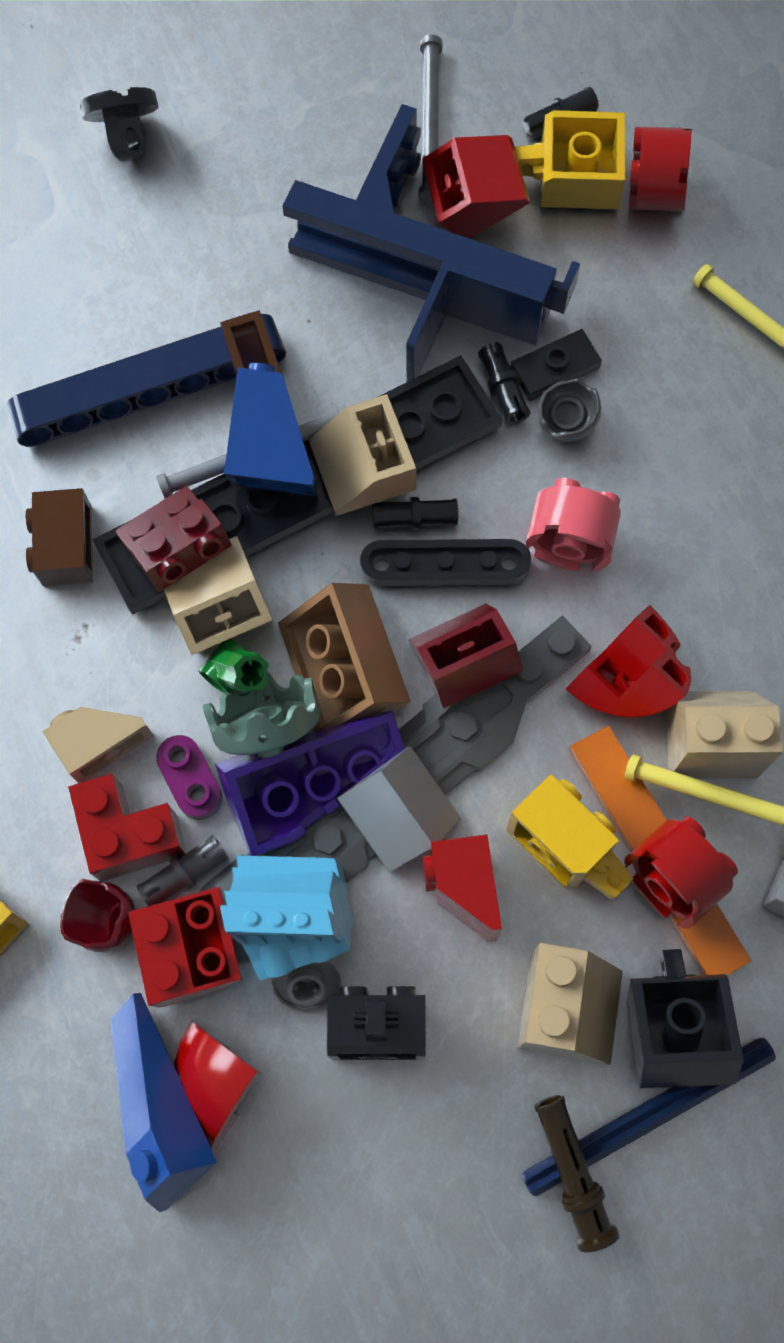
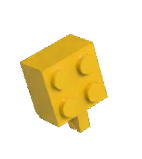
M554 110L545 115L541 143L528 146H514L522 175L541 180V207L619 209L625 183L624 112Z
M550 774L511 812L506 831L563 888H577L585 880L613 900L633 880L631 874L612 851L619 841L614 835L616 829L603 814L598 811L592 814L580 802L582 799L581 794L569 781L565 779L558 781Z

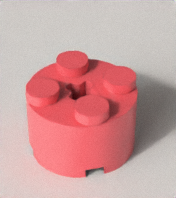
M570 478L556 479L554 486L545 488L537 494L526 539L527 549L533 546L535 548L534 557L548 565L561 569L578 571L580 564H592L591 571L607 567L611 562L621 515L619 508L620 498L611 492H596L583 488L579 482Z

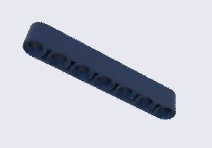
M261 314L279 364L284 360L287 352L273 317L269 314ZM220 326L19 393L7 401L6 408L17 442L21 446L34 447L235 380L236 373Z

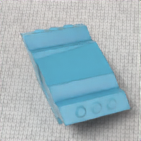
M236 855L238 867H232L233 882L230 891H224L227 906L220 905L225 932L243 946L259 980L280 977L296 968L311 963L328 961L341 953L350 951L354 913L347 899L348 888L343 867L335 858Z

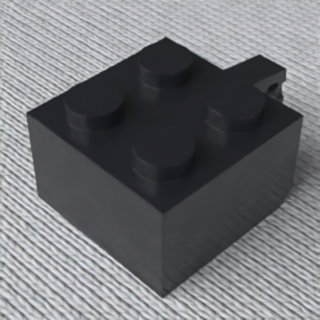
M662 950L660 961L662 976L630 979L627 1003L639 1089L736 1084L744 1058L727 975H686L682 950Z
M363 986L339 987V995H327V1057L331 1060H425V995H416V987L413 986L387 987V995H369L367 987Z

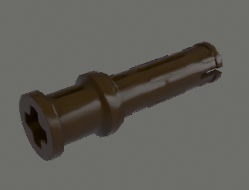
M556 1095L537 1102L534 1108L538 1113L565 1189L561 1203L564 1210L571 1213L578 1233L576 1238L577 1248L580 1252L585 1253L602 1250L614 1244L620 1235L617 1227L610 1224L603 1204V1199L605 1198L604 1189L599 1183L592 1180L580 1142L569 1116L564 1096Z

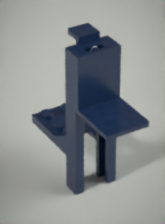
M401 104L356 200L295 180L282 208L284 216L298 220V230L294 238H290L288 242L289 253L425 300L406 343V382L420 375L446 315L536 346L550 310L562 314L565 313L577 284L580 263L572 261L562 283L555 280L557 268L395 214L393 211L394 207L400 208L404 201L407 179L409 176L414 177L421 161V153L417 152L421 136V128L417 127V108Z

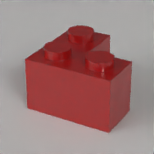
M112 773L68 786L88 870L97 880L106 881L168 862L175 855L182 857L186 854L177 815L168 803L130 814L123 785Z

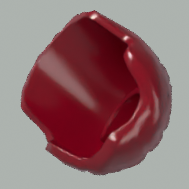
M80 879L71 887L60 915L61 934L66 941L93 952L115 950L121 947L132 935L128 912L136 910L133 899L123 889L112 883Z

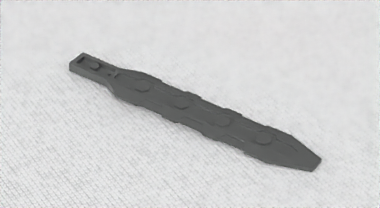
M562 615L518 651L523 668L522 672L445 708L441 705L436 694L423 704V710L399 729L404 749L411 746L439 788L446 795L474 770L483 769L514 742L525 706L590 652L592 646ZM340 804L330 814L325 813L306 828L307 832L296 841L257 856L335 858L343 867L346 883H348L368 866V860L375 855V852ZM237 859L201 888L200 892L221 887L224 904L227 906L224 891H230L233 882L232 867H238ZM233 938L239 964L249 961L250 959L243 946Z

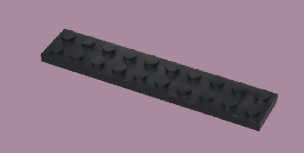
M462 355L382 394H387L416 470L500 428L502 425L501 416ZM309 440L303 443L317 487L316 497L233 486L224 474L191 490L198 500H203L221 522L228 538L238 537L246 557L334 512L309 445ZM122 524L92 540L129 611L133 615L166 598L164 589L160 592L156 590L120 541L115 530L124 525Z

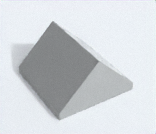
M411 746L402 750L337 797L339 803L388 872L430 850L431 842L441 841L461 820V817Z

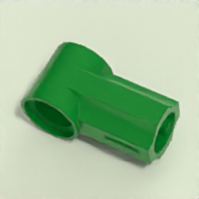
M232 639L221 642L198 670L208 683L222 693H231L233 689L243 693L250 690L261 691L270 680L267 673L269 663L259 654L247 651Z

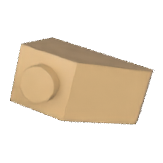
M79 707L74 711L67 710L58 714L50 722L51 726L42 731L68 773L77 783L86 781L154 736L142 717Z

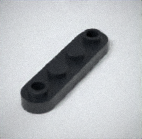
M515 539L378 540L368 544L363 549L360 556V565L364 578L377 586L513 585L521 582L528 575L531 565V554L522 542ZM510 560L516 564V567L512 570H507L502 567L501 563ZM381 561L389 564V568L385 571H379L374 566Z

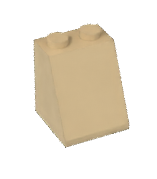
M688 691L683 699L665 710L668 770L693 778H758L783 753L779 706L754 691Z
M539 942L530 956L517 1049L611 1065L623 971L589 951Z

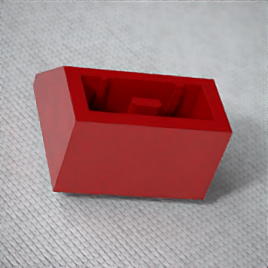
M509 135L454 137L422 158L438 223L451 233L471 239L530 203L514 143Z
M215 887L128 912L149 1006L166 1007L205 996L243 980L233 937L227 934L224 928L220 905L225 904L221 887Z

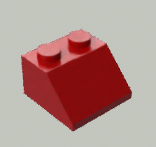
M488 835L431 842L430 856H423L422 865L426 892L435 891L436 903L487 942L497 941L502 925Z

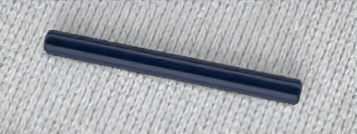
M758 1038L742 1047L744 1060L737 1082L775 1061V1052L765 1038ZM733 1084L669 1088L581 1138L579 1142L587 1166L595 1164ZM552 1155L522 1173V1179L533 1196H539L562 1182Z

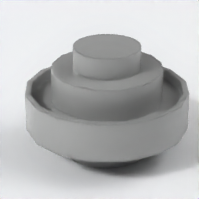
M335 958L320 963H311L296 968L283 976L272 978L274 994L282 1004L294 1010L312 1011L321 1009L327 1005V995H338L339 987L341 986L339 963Z

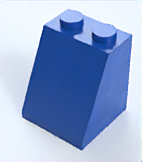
M250 363L249 369L238 367L224 475L233 486L316 497L317 487L283 374L275 372L276 367L263 363Z

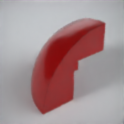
M649 605L568 685L566 690L582 703L607 714L622 717L648 716L672 707L686 696L691 685L690 667L683 665L676 657V651L681 646L678 638L659 613Z
M191 1020L179 1042L174 1068L212 1153H214L239 1116L235 1110L261 1072L232 1052L226 1044Z

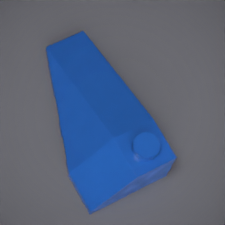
M140 992L133 993L110 1020L125 1153L130 1163L132 1175L137 1180L144 1199L158 1212L168 1210L217 1161L195 1112L188 1101L182 1083Z

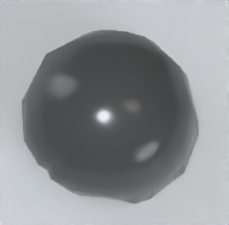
M577 378L557 382L543 392L537 407L541 427L548 435L562 442L581 441L595 430L601 418V401L597 389L589 387Z

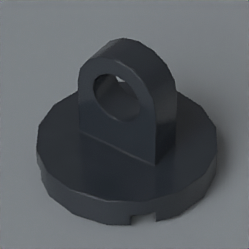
M130 87V89H127L128 95L124 96L121 93H117V91L107 90L87 96L81 101L80 108L83 120L105 123L110 149L121 162L125 163L139 159L144 154L145 144L140 116L152 113L159 108L156 92L153 89Z

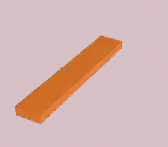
M609 725L570 746L571 754L630 852L667 821L642 780L636 779L635 782L625 780V771L629 758ZM718 904L689 929L677 926L682 919L674 914L669 915L671 922L703 975H729L752 961Z

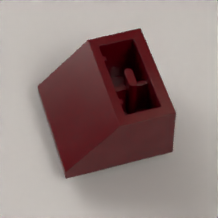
M486 603L408 639L443 708L523 671L516 641L498 610Z

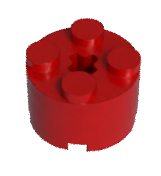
M635 127L634 155L630 174L629 210L685 211L692 129Z
M688 816L681 821L674 819L665 821L626 855L624 859L626 868L633 864L636 874L633 876L632 883L641 896L665 919L671 914L682 919L677 926L684 929H689L732 891L733 878L738 874V868L733 860L726 854L717 852L705 839L706 834L702 826Z

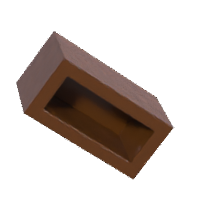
M83 488L32 492V508H27L25 513L27 530L30 534L32 533V547H27L26 549L28 571L35 574L43 587L93 582L92 507Z

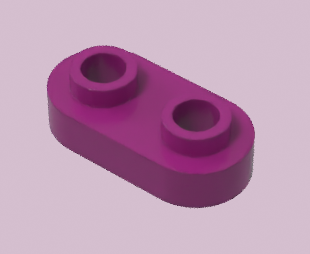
M175 735L164 740L157 750L156 761L179 808L186 816L195 820H203L213 816L221 806L222 792L198 745L193 739L184 735ZM175 751H185L186 756L183 761L179 763L171 761V756ZM196 788L205 789V796L200 801L190 799L191 792Z

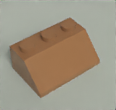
M330 583L278 622L295 675H301L304 679L312 677L321 708V717L314 727L315 732L391 710L395 712L411 702L369 584Z

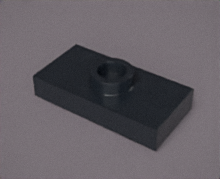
M582 328L512 360L510 367L511 370L518 373L521 380L520 386L527 398L531 400L542 395L544 391L557 382L576 379L600 368L602 359Z

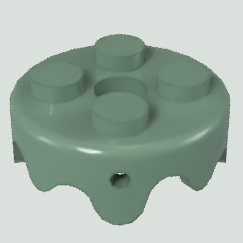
M267 672L270 680L261 691L250 690L241 695L223 693L220 697L218 713L212 703L204 704L203 711L216 747L223 752L233 755L257 754L261 758L272 757L279 754L284 749V746L297 741L312 731L321 717V708L312 677L304 679L301 675L297 674L290 679L289 687L284 688L278 685L271 674Z

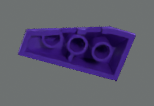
M390 710L306 734L297 741L284 746V749L279 754L272 757L261 758L257 754L237 755L215 763L229 808L250 856H257L296 841L307 832L305 829L325 813L330 814L340 806L337 797L404 750V745L394 712Z

